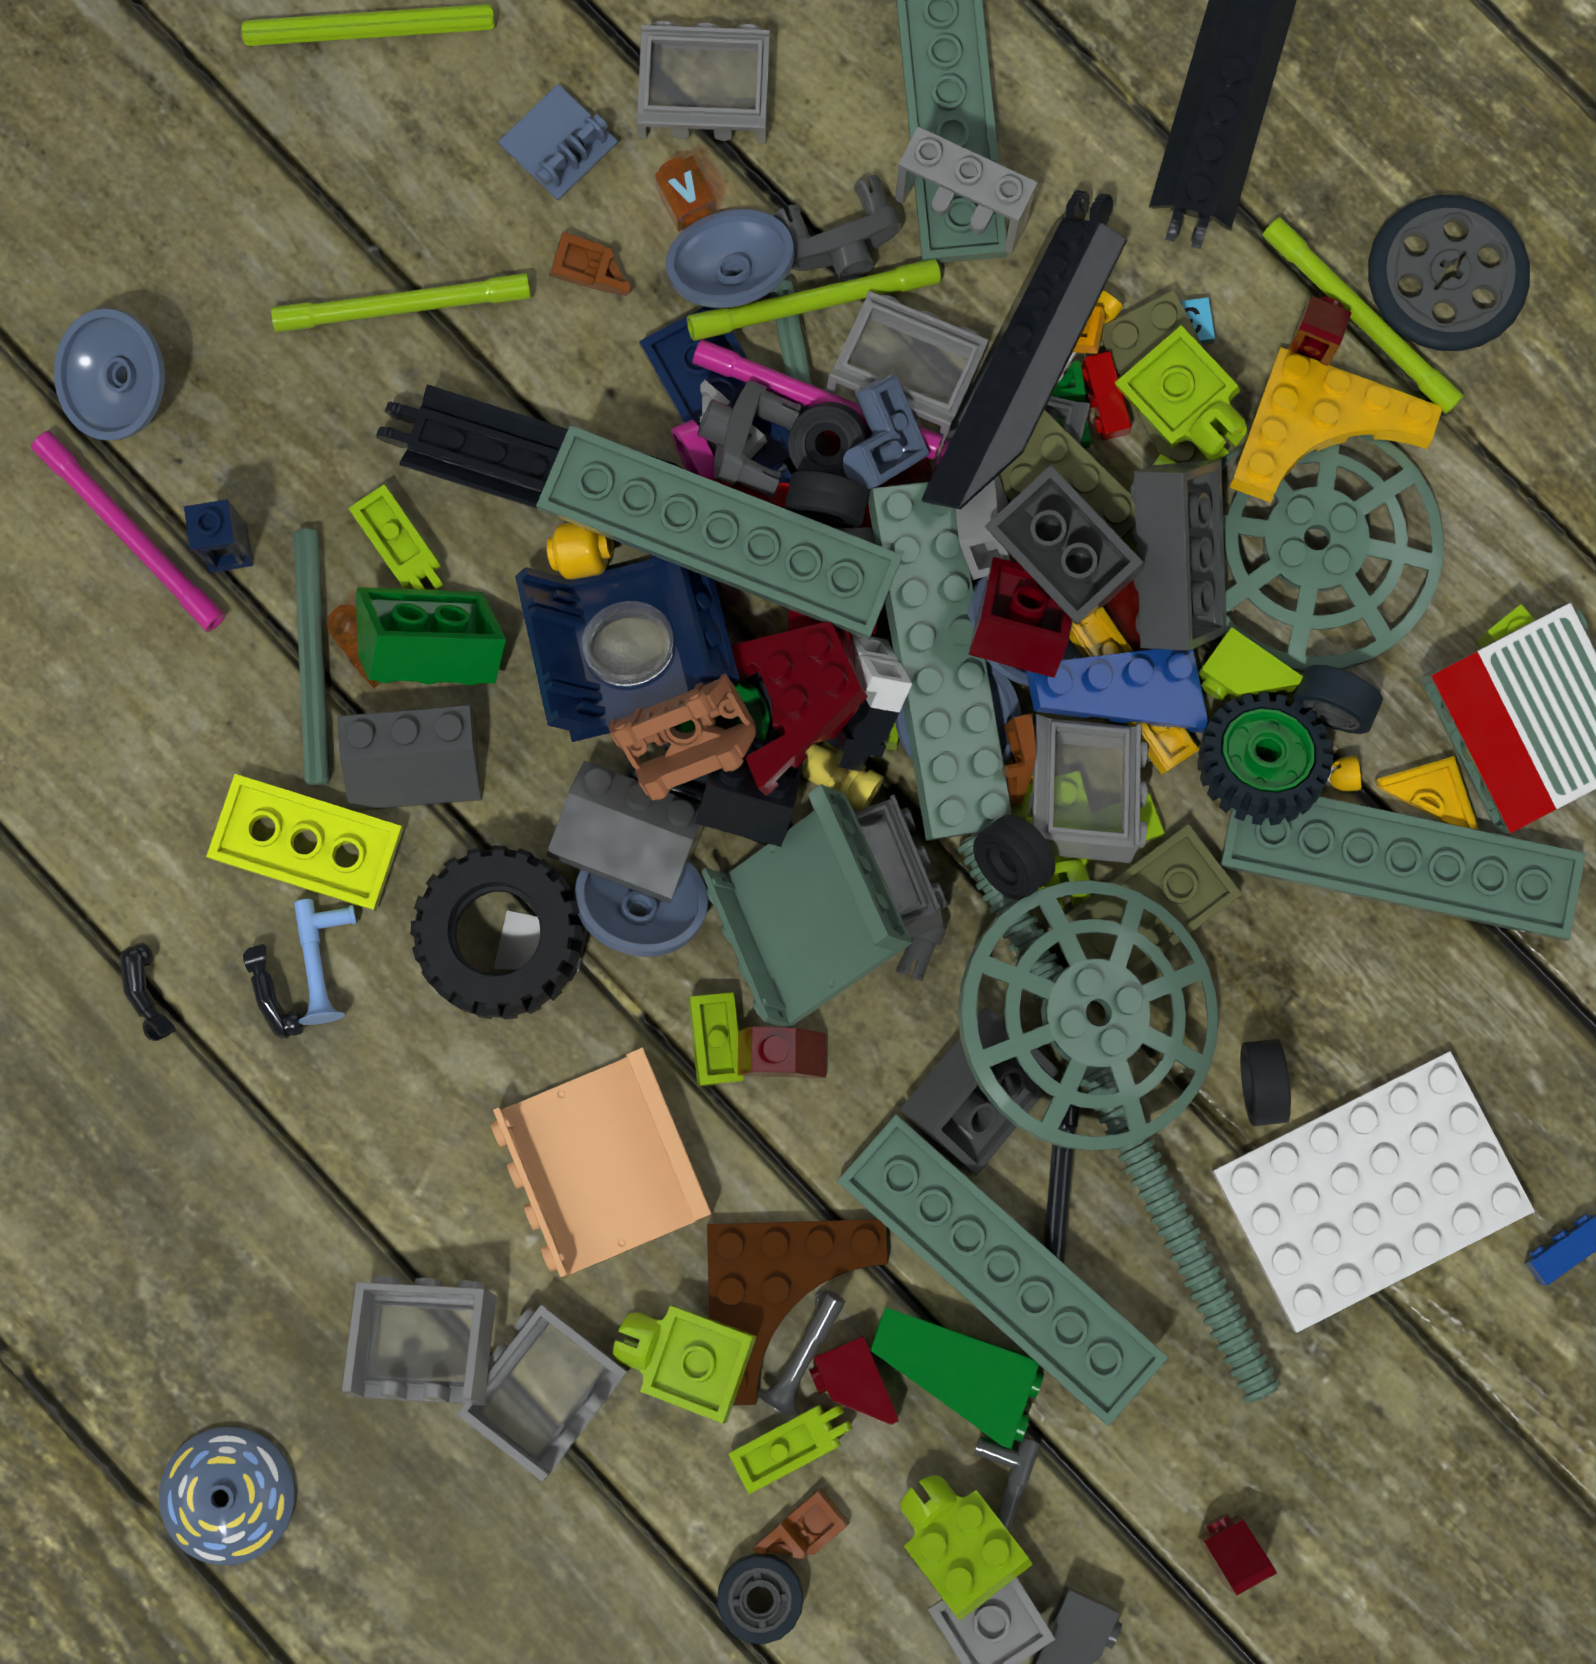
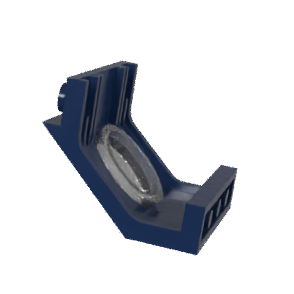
M656 556L642 562L606 570L601 575L579 579H565L561 576L525 567L515 576L547 725L568 730L571 742L609 734L608 725L612 719L616 718L619 720L632 715L637 708L642 707L646 709L693 690L696 684L702 682L705 685L718 680L725 673L732 684L739 680L715 580Z

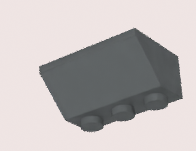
M1052 465L985 525L988 532L1076 625L1111 601L1143 571L1144 562Z
M470 705L337 716L340 762L349 810L361 811L481 800L476 716Z
M584 760L568 792L546 856L671 904L703 829L702 825L695 824L699 804L668 793L661 800L652 801L648 795L646 796L637 780Z
M984 1007L977 1016L979 1037L983 1049L1008 1040L1005 1020ZM960 1037L900 1109L925 1134L976 1176L1016 1128L1015 1125L996 1110L980 1089L968 1066ZM1037 1048L1031 1050L1033 1058L1040 1067L1056 1080L1061 1072ZM1016 1057L990 1066L996 1080L1006 1093L1027 1113L1045 1093L1044 1090L1030 1079Z

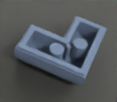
M896 374L871 382L854 392L873 436L846 451L843 457V468L848 479L856 481L868 489L881 485L929 455Z

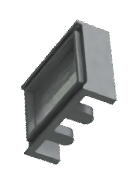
M892 795L889 800L854 813L911 938L943 926L941 909L946 908L947 903L938 882L930 884L926 871L931 870L932 867L923 844L915 847L910 835L917 831L908 807L900 810L895 795Z

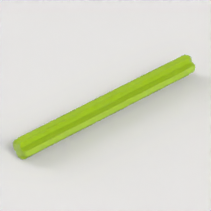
M478 4L255 19L243 21L241 33L245 45L257 46L492 30L494 28L495 15L492 5Z

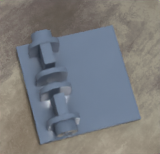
M557 84L498 141V144L558 201L618 141L606 130L608 125L598 114L592 117Z

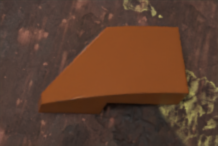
M562 232L549 276L580 286L628 296L631 290V285L628 280L625 281L614 261L615 256L610 247L605 249L604 245Z
M1031 714L1014 717L1004 725L1014 763L1002 768L1003 775L1006 777L1011 807L1022 803L1036 761V742Z
M819 1488L755 1544L752 1549L757 1554L769 1552L792 1555V1558L804 1559L807 1554L814 1555L843 1531L850 1521L823 1489Z

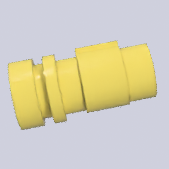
M825 741L821 745L814 743L805 752L807 758L803 761L801 771L803 777L817 786L822 784L846 793L854 811L869 807L879 791L884 777L871 769L866 772L865 766L863 771L840 768L834 759L838 751L837 748Z

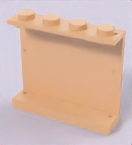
M643 1047L626 1054V1058L504 1109L496 1108L493 1110L497 1120L491 1122L490 1126L499 1147L508 1146L513 1162L507 1164L509 1174L516 1189L523 1186L530 1201L529 1204L524 1205L526 1216L533 1231L541 1228L547 1245L540 1247L549 1271L558 1270L560 1277L571 1275L712 1215Z

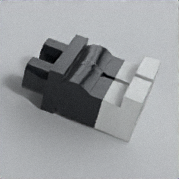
M852 634L856 671L868 697L859 705L857 712L838 735L833 739L825 741L831 746L839 748L834 759L840 768L863 771L869 755L883 756L887 747L884 741L888 738L912 686V682L902 664L898 662L899 659L887 639L871 636L870 640Z

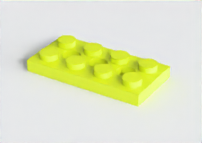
M234 774L206 857L226 865L376 911L404 828L388 821ZM261 818H270L275 823L274 835L266 841H257L252 835L254 823ZM302 831L314 832L317 837V845L309 854H299L294 849V839ZM344 844H353L359 851L357 862L347 868L338 866L335 860L338 848Z

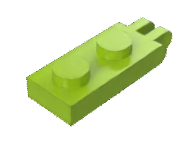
M385 484L348 508L403 589H408L412 586L414 589L426 590L420 582L426 576L436 590L443 586V583L434 572L441 565Z
M819 1404L730 1451L728 1455L748 1494L761 1489L841 1446L837 1437L853 1429L849 1420L832 1428L829 1420L844 1413L841 1404L825 1412Z

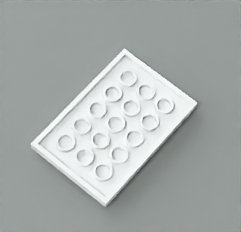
M1451 1051L1211 1171L1294 1333L1300 1332L1535 1212Z

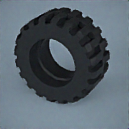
M493 845L491 850L483 851L478 847L468 850L467 856L457 860L453 857L445 862L444 866L446 868L437 876L433 873L425 883L428 888L423 897L418 895L414 909L417 910L415 921H411L410 934L414 937L415 944L412 950L415 960L422 969L421 973L428 984L455 1007L464 1012L487 1019H492V1017H499L504 1020L518 1018L517 1015L527 1012L532 1014L542 1009L541 1005L550 999L554 1001L563 993L561 989L567 981H572L577 972L576 965L579 958L583 956L585 946L583 943L585 927L578 916L580 912L577 901L574 900V893L565 879L544 859L540 860L534 857L531 852L520 848L518 851L509 850L506 846ZM492 892H507L521 897L534 909L540 924L539 944L532 958L521 968L506 974H488L471 966L463 957L457 941L458 923L467 907L479 897Z

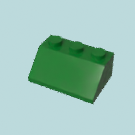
M357 587L358 657L368 680L380 683L409 681L428 685L437 682L461 683L469 686L479 683L496 684L506 638L483 592Z

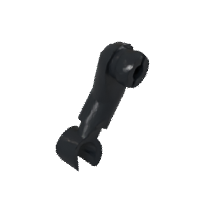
M142 942L135 944L133 947L125 948L120 955L123 992L138 1016L145 1018L142 1026L145 1036L149 1040L159 1041L175 1032L176 1029L171 1021L162 1014H159L155 1007L156 1001L147 990L144 967L152 963L153 953L150 947Z
M261 944L248 948L243 954V961L249 973L253 972L251 982L257 1006L275 1036L281 1039H288L291 1035L301 1034L303 1032V1024L299 1023L301 1019L299 1012L291 1011L284 1014L276 996L274 981L270 973H267L265 969L266 946Z

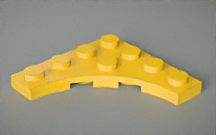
M1280 347L1229 488L1271 503L1277 488L1300 459L1315 449L1318 452L1330 446L1344 443L1348 437L1372 435L1374 440L1396 441L1428 449L1433 440L1443 408L1331 365H1323L1320 361Z

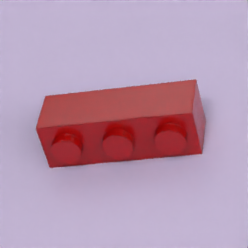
M1108 351L1084 357L1081 369L1084 383L1087 382L1089 392L1086 393L1087 402L1090 403V409L1094 408L1096 418H1093L1096 433H1101L1103 441L1129 435L1132 427L1123 395L1115 385L1118 377L1111 352Z

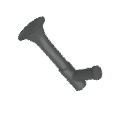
M826 1290L819 1291L815 1295L814 1303L817 1313L806 1331L807 1334L780 1381L772 1388L759 1389L757 1392L763 1402L783 1414L790 1416L799 1415V1409L795 1405L796 1389L821 1342L827 1337L845 1304V1300L842 1297Z
M980 1436L974 1456H981L1011 1467L1007 1479L1008 1484L997 1513L999 1520L1010 1532L1024 1488L1027 1487L1041 1445L1023 1438L1018 1450L1015 1451L985 1440L984 1437Z

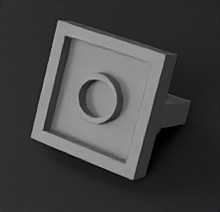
M1017 1577L960 1622L943 1599L928 1607L929 1613L961 1664H1019L1056 1640Z

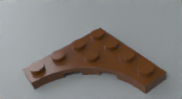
M879 1219L707 1224L709 1318L757 1336L733 1406L757 1404V1385L766 1349L782 1320L803 1297L819 1285L838 1275L868 1266L888 1265L886 1226Z

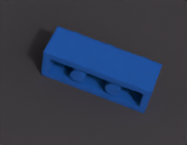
M1588 1213L1583 1214L1573 1222L1576 1225L1568 1232L1565 1229L1559 1231L1551 1237L1553 1241L1545 1248L1543 1245H1540L1528 1254L1530 1258L1524 1263L1541 1286L1549 1285L1596 1251V1214L1590 1216Z

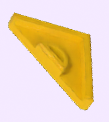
M1454 756L1374 781L1376 788L1443 823L1479 830Z

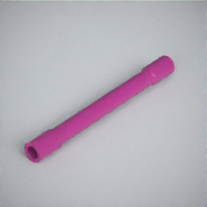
M700 340L693 357V364L726 377L737 378L746 383L750 379L766 386V391L809 408L823 402H837L847 405L861 416L868 431L871 432L858 403L745 359L738 353L707 340ZM918 426L929 452L927 458L934 460L944 436Z
M46 431L39 435L32 443L31 449L57 476L65 480L179 600L180 605L206 632L214 630L221 624L226 614L201 588L195 586L95 482L78 464L75 456L51 431Z

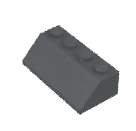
M1221 460L1153 465L1135 471L1134 480L1131 485V498L1135 503L1136 524L1134 525L1132 536L1133 543L1137 548V556L1144 562L1143 571L1134 578L1135 588L1139 591V611L1136 617V629L1138 634H1140L1141 648L1189 651L1227 634Z

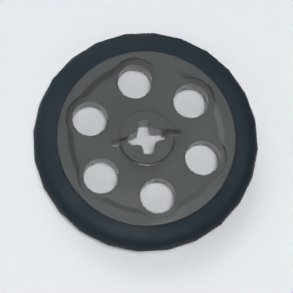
M1435 195L1418 199L1404 206L1384 223L1374 239L1368 259V282L1373 300L1383 318L1400 335L1417 345L1434 350L1463 351L1480 347L1494 340L1515 322L1525 305L1529 291L1530 263L1525 245L1514 226L1497 210L1481 201L1461 195ZM1449 222L1460 223L1466 230V238L1460 242L1450 241L1444 234V225ZM1412 236L1421 238L1426 244V253L1419 257L1409 255L1405 251L1404 240ZM1482 248L1495 250L1500 257V264L1495 268L1484 267L1478 261V251ZM1463 255L1464 258L1457 266L1455 277L1449 278L1448 281L1445 280L1438 290H1434L1442 278L1443 268L1446 269L1450 265H1454L1458 258ZM1405 277L1414 278L1420 284V295L1413 298L1405 297L1398 289V281ZM1477 289L1490 291L1495 299L1494 306L1489 309L1477 307L1473 303L1472 292ZM1439 303L1449 305L1455 313L1454 321L1449 324L1437 322L1432 315L1433 306Z

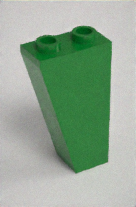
M884 1307L870 1351L1001 1446L1011 1449L1014 1440L1022 1442L1030 1416L1023 1414L1028 1397L1036 1399L1044 1377V1373L1038 1371L1039 1364L1034 1359Z

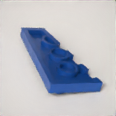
M1151 649L1061 660L1055 678L1026 671L1033 708L1037 712L1083 718L1094 716L1109 718L1113 722L1128 723L1131 721L1167 727V729L1170 727L1185 728L1189 732L1204 733L1209 724L1193 649L1189 651Z

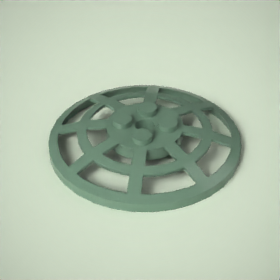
M1372 435L1358 436L1378 446L1394 458L1404 469L1385 482L1364 464L1339 454L1340 444L1318 452L1313 450L1298 461L1297 465L1319 464L1316 486L1293 491L1283 479L1274 495L1279 502L1267 520L1241 517L1250 495L1240 491L1237 492L1229 508L1228 515H1223L1226 560L1232 577L1237 583L1225 592L1226 613L1247 598L1267 616L1293 627L1288 652L1271 648L1253 639L1236 626L1227 615L1226 632L1231 627L1294 671L1304 672L1306 667L1311 665H1327L1345 670L1366 663L1391 649L1411 631L1425 613L1437 589L1443 566L1444 536L1441 516L1431 489L1417 467L1400 449L1388 440H1374ZM1243 448L1220 459L1222 470L1237 454L1241 456ZM1337 467L1359 476L1373 489L1356 501L1334 490ZM1415 484L1421 494L1429 516L1432 535L1431 553L1407 547L1406 522L1395 496ZM1383 503L1392 521L1394 543L1370 538L1365 515ZM1310 529L1321 530L1327 537V547L1322 550L1309 548L1304 540L1305 532ZM1238 535L1262 538L1263 551L1267 562L1249 575L1240 556ZM1366 556L1391 561L1390 568L1383 582L1371 596L1368 595L1355 575L1363 565ZM1404 565L1428 571L1425 585L1415 605L1404 619L1390 630L1377 607L1385 601L1395 588ZM1278 577L1287 585L1299 590L1296 611H1290L1274 603L1259 589ZM1340 586L1354 605L1353 608L1336 614L1313 615L1317 593L1334 590ZM1362 618L1375 639L1373 643L1363 648L1344 654L1322 657L1305 656L1310 629L1339 628Z
M1091 880L1064 882L1037 890L1031 896L1014 902L994 919L979 938L967 961L960 985L958 1006L960 1039L968 1066L980 1089L996 1110L1017 1128L1038 1140L1062 1148L1084 1151L1115 1149L1150 1137L1164 1129L1186 1109L1198 1093L1211 1066L1217 1043L1218 1009L1216 991L1205 959L1196 942L1183 925L1166 909L1143 894L1117 884ZM1095 893L1115 896L1127 901L1120 924L1100 919L1077 920L1069 923L1056 898L1072 894ZM1040 906L1052 930L1044 933L1033 942L1020 957L1016 966L989 957L996 943L1008 928L1025 913ZM1143 909L1156 915L1173 930L1186 947L1194 963L1174 971L1161 950L1147 937L1137 932ZM1081 933H1103L1116 936L1109 960H1087L1076 935ZM1058 942L1069 966L1061 970L1052 981L1030 973L1032 966L1039 957ZM1133 945L1138 947L1153 961L1162 977L1142 985L1137 977L1126 968ZM982 974L1008 983L1004 1007L1008 1040L983 1049L979 1037L977 1020L978 990ZM1201 980L1204 990L1207 1012L1206 1041L1203 1054L1182 1043L1185 1033L1186 1012L1181 988ZM1022 990L1043 998L1041 1010L1043 1026L1026 1033L1022 1032L1020 1020ZM1167 994H1170L1173 1013L1170 1037L1149 1026V1002ZM1091 1001L1099 1002L1105 1009L1106 1017L1100 1026L1091 1024L1087 1019L1086 1009ZM1051 1043L1052 1047L1069 1061L1060 1083L1055 1081L1040 1067L1033 1058L1031 1050ZM1142 1044L1162 1053L1161 1060L1152 1072L1135 1084L1127 1059ZM1016 1057L1030 1079L1046 1093L1053 1096L1041 1121L1029 1115L1010 1098L996 1080L990 1066ZM1175 1061L1195 1071L1190 1084L1178 1100L1159 1117L1146 1124L1139 1098L1146 1095L1163 1080ZM1110 1067L1118 1090L1116 1093L1103 1095L1077 1091L1087 1068ZM1070 1104L1092 1109L1113 1108L1122 1105L1129 1131L1117 1135L1094 1137L1071 1134L1058 1128Z

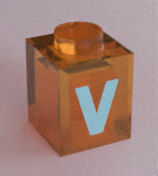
M693 155L684 160L680 157L671 159L659 168V172L654 174L656 189L678 232L683 231L701 218L717 213L716 199Z

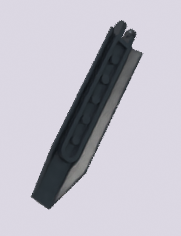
M1208 0L1149 204V208L1152 209L1171 208L1170 211H1173L1165 240L1175 242L1181 230L1183 214L1199 219L1191 237V247L1201 249L1208 223L1212 219L1226 230L1231 231L1297 0Z
M1076 190L1066 205V217H1062L1050 228L945 438L921 499L922 502L961 510L1024 452L1126 245V238L1106 226L1114 206L1111 195L1102 193L1097 195L1095 202L1090 207L1088 221L1084 219L1090 204L1089 194L1086 191Z
M427 384L420 410L390 401L387 403L384 411L396 420L415 423L412 433L408 434L390 427L381 426L377 431L376 437L384 443L392 444L399 448H407L400 460V466L537 509L536 505L568 429ZM654 457V458H656V459H659V460H661V461H664V462H666V463H669V464H672V465H674V466H677V467L681 468V467L678 466L676 463L669 462V461H666V460H663V459Z

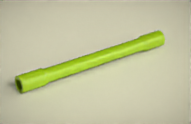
M1281 217L1273 221L1263 232L1262 236L1287 261L1295 264L1327 297L1337 300L1343 305V309L1352 312L1350 319L1417 383L1418 388L1434 404L1443 408L1442 412L1445 415L1464 398V395L1437 369L1432 368L1308 247L1307 242Z
M936 259L919 261L898 266L894 270L738 307L718 308L687 316L688 331L692 341L727 334L735 329L866 299L868 291L883 295L896 291L906 292L941 282L940 269Z
M528 273L450 286L322 303L305 302L271 307V316L274 331L278 333L313 328L322 324L490 302L496 304L531 299Z

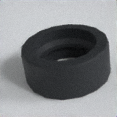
M1279 1039L1242 1043L1240 1051L1241 1081L1245 1108L1251 1125L1261 1126L1289 1122L1291 1115L1290 1083L1286 1057Z

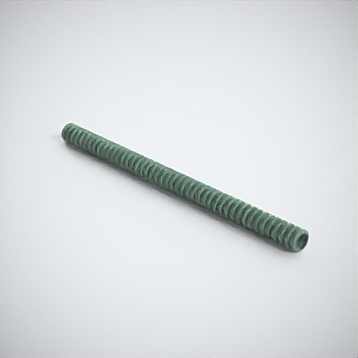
M977 833L959 844L960 846L957 847V851L959 854L964 853L966 857L963 860L965 866H971L972 871L969 874L971 878H977V889H983L985 895L982 899L984 902L990 903V914L999 916L1018 900L1001 894L982 874L973 852V843L979 834ZM1029 911L1014 922L1002 936L1003 939L1008 938L1011 943L1008 945L1009 951H1015L1017 954L1014 958L1016 964L1028 947L1045 933L1043 928H1037L1036 923L1039 920L1037 916L1032 917ZM1048 949L1035 962L1030 973L1052 981L1064 968L1062 965L1057 966L1055 962L1058 958L1056 953L1051 954ZM1033 995L1036 1001L1040 1000L1041 1002H1043L1042 997ZM1110 1067L1086 1069L1080 1082V1087L1085 1086L1088 1091L1087 1094L1103 1095L1118 1092ZM1122 1105L1113 1108L1092 1109L1093 1112H1099L1101 1116L1098 1119L1099 1123H1105L1108 1129L1104 1132L1105 1135H1117L1129 1131ZM1146 1138L1140 1142L1118 1148L1121 1155L1117 1158L1119 1162L1124 1161L1127 1167L1124 1171L1126 1174L1131 1173L1134 1179L1130 1182L1132 1187L1138 1186L1140 1192L1137 1196L1140 1200L1144 1198L1147 1204L1144 1206V1210L1146 1212L1151 1211L1153 1218L1150 1221L1152 1225H1158L1160 1229L1157 1231L1158 1236H1164L1166 1243L1163 1246L1165 1250H1171L1173 1254L1170 1256L1171 1261L1178 1263L1179 1268L1176 1271L1178 1275H1184L1186 1279L1183 1282L1185 1288H1191L1193 1292L1189 1295L1191 1300H1197L1199 1303L1196 1309L1198 1313H1204L1206 1317L1203 1320L1204 1325L1211 1326L1212 1331L1209 1334L1211 1338H1217L1219 1342L1216 1345L1217 1350L1224 1351L1226 1356L1223 1358L1225 1364L1230 1363L1232 1367L1229 1371L1232 1377L1237 1376L1239 1381L1236 1383V1386L1239 1390H1244V1401L1253 1403L1278 1390L1281 1383L1279 1379H1273L1271 1375L1274 1372L1273 1367L1266 1366L1265 1361L1268 1358L1266 1354H1260L1258 1350L1261 1344L1259 1341H1253L1251 1337L1254 1334L1253 1329H1247L1244 1323L1248 1320L1245 1315L1240 1316L1238 1312L1241 1308L1240 1304L1233 1303L1231 1298L1234 1296L1232 1290L1227 1291L1225 1287L1228 1283L1225 1277L1220 1278L1218 1274L1221 1271L1220 1266L1214 1265L1211 1261L1214 1255L1212 1252L1207 1253L1205 1249L1208 1245L1207 1241L1199 1238L1198 1234L1201 1233L1199 1227L1194 1228L1192 1221L1195 1220L1192 1214L1187 1215L1185 1209L1188 1205L1186 1202L1181 1203L1179 1199L1181 1195L1180 1190H1174L1172 1186L1175 1182L1174 1178H1168L1165 1173L1168 1167L1166 1164L1161 1165L1159 1158L1162 1157L1159 1151L1154 1152L1152 1148L1155 1145L1154 1140Z

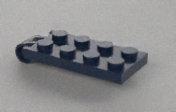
M704 306L689 315L714 310L718 308ZM687 316L640 340L639 344L682 422L694 420L700 426V416H702L700 384L704 380L731 401L732 406L741 394L746 382L734 377L723 376L692 363L700 340L692 341L688 331ZM732 331L727 334L704 339L734 351L747 359ZM755 416L752 425L765 435L767 443L750 460L775 471H780L781 476L778 479V483H790L792 475L784 463L791 459L788 451L789 431L785 427Z

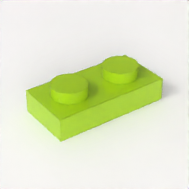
M734 992L689 997L688 1006L697 1086L744 1081V1076H738V1024Z

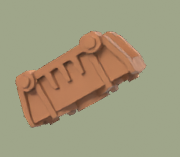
M726 673L721 675L718 680L705 685L702 682L696 684L693 690L649 708H637L632 715L619 720L614 718L608 725L611 737L617 747L623 749L631 765L636 769L635 773L638 782L646 796L648 795L652 801L665 798L670 792V788L723 768L725 772L738 769L743 763V757L756 735V725ZM720 715L728 719L739 716L743 722L727 730L713 726L716 723V717ZM688 720H692L696 727L695 730L689 733H681L674 728V726ZM655 742L658 746L670 743L664 755L644 763L642 762L640 756L646 752L648 744Z

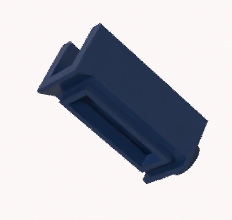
M228 499L184 506L190 550H195L205 561L210 573L253 566L247 524ZM226 548L231 554L216 556L215 549Z

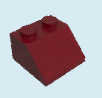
M993 557L975 620L968 655L1055 678L1069 641L1072 620L1019 563Z

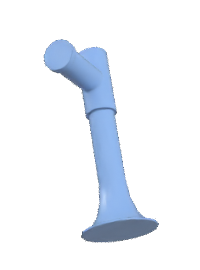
M313 899L298 900L294 902L309 988L308 1011L305 1017L299 1020V1023L303 1025H316L333 1022L343 1018L345 1013L338 1012L332 1006L327 995L319 948L320 938L318 929L351 923L352 925L357 924L354 905H349L346 908L316 913Z

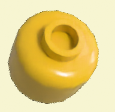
M572 523L561 524L555 529L553 537H549L547 540L548 560L553 571H559L565 579H579L601 575L607 568L608 558L614 557L613 539Z

